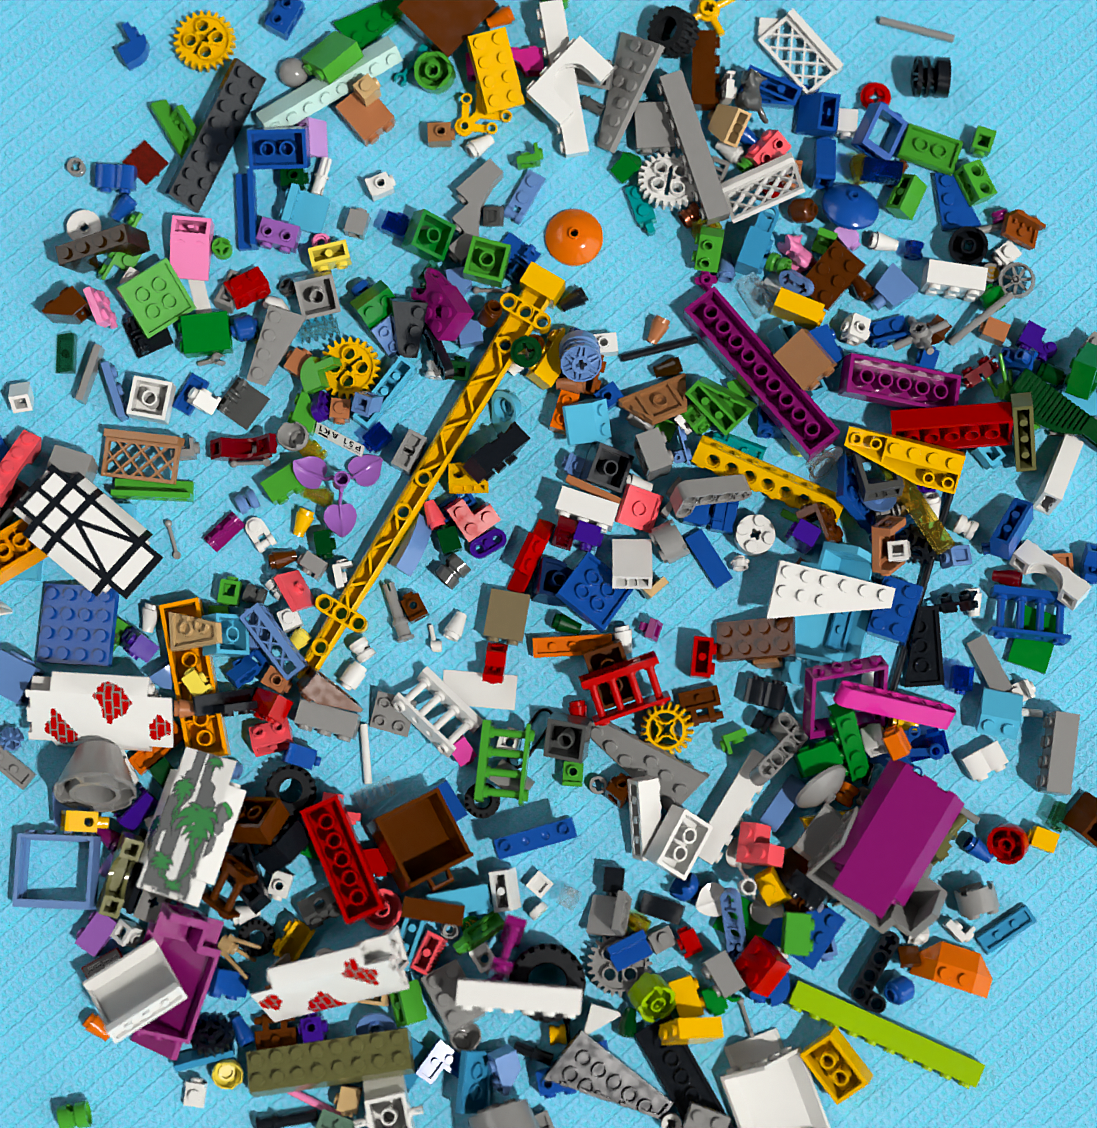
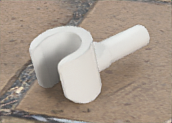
M429 625L431 650L433 652H442V641H436L434 627Z

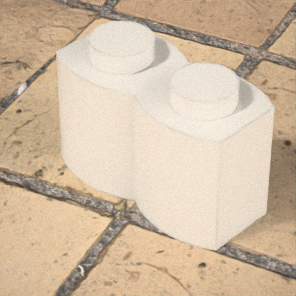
M994 741L960 759L971 781L977 779L978 782L988 778L987 773L993 770L997 773L1005 769V764L1009 762L998 741Z

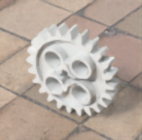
M657 153L656 159L651 156L650 161L645 160L644 166L640 167L637 186H640L639 193H643V199L649 197L648 204L655 202V208L662 205V210L669 206L670 211H672L673 206L680 210L681 204L687 207L688 201L693 202V191L695 189L693 184H689L687 178L689 171L687 166H683L681 155L675 158V153L671 157L668 156V153H665L664 157ZM669 168H672L673 171L670 181L668 195H665V188L667 184Z

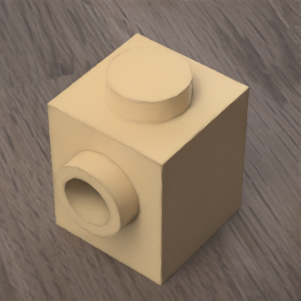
M368 73L353 84L354 93L366 107L381 96L379 81L375 77L371 78Z
M345 1084L341 1085L340 1093L336 1092L334 1105H337L336 1111H340V1115L352 1117L353 1114L358 1113L362 1088Z

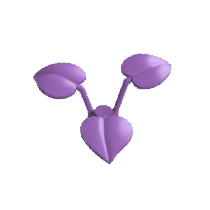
M374 455L357 456L348 465L350 474L345 471H339L335 476L324 477L327 473L325 462L319 457L308 456L293 461V472L298 482L308 489L319 488L322 480H332L334 488L339 490L338 505L333 504L327 507L324 512V522L339 537H345L352 531L356 523L357 514L353 505H342L343 489L347 487L350 479L354 478L360 486L368 487L375 484L380 476L383 458Z

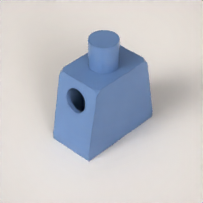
M892 263L873 288L876 297L870 302V305L876 311H879L884 305L889 310H893L914 296L919 288Z

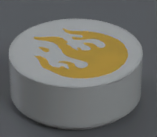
M988 263L983 266L988 268L986 283L996 282L1001 273L1000 268L994 263Z

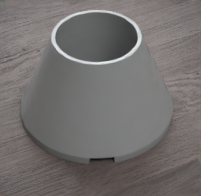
M99 740L83 742L77 746L55 783L53 791L55 798L63 805L76 810L78 806L89 808V812H111L126 808L132 804V800L136 799L137 795L121 749L113 743Z

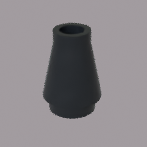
M582 287L571 291L563 300L559 301V304L565 312L585 305V302L589 299Z

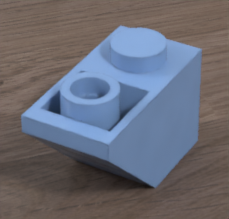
M509 1044L487 1053V1067L493 1076L492 1086L496 1092L498 1091L503 1096L509 1094L521 1070L517 1051Z

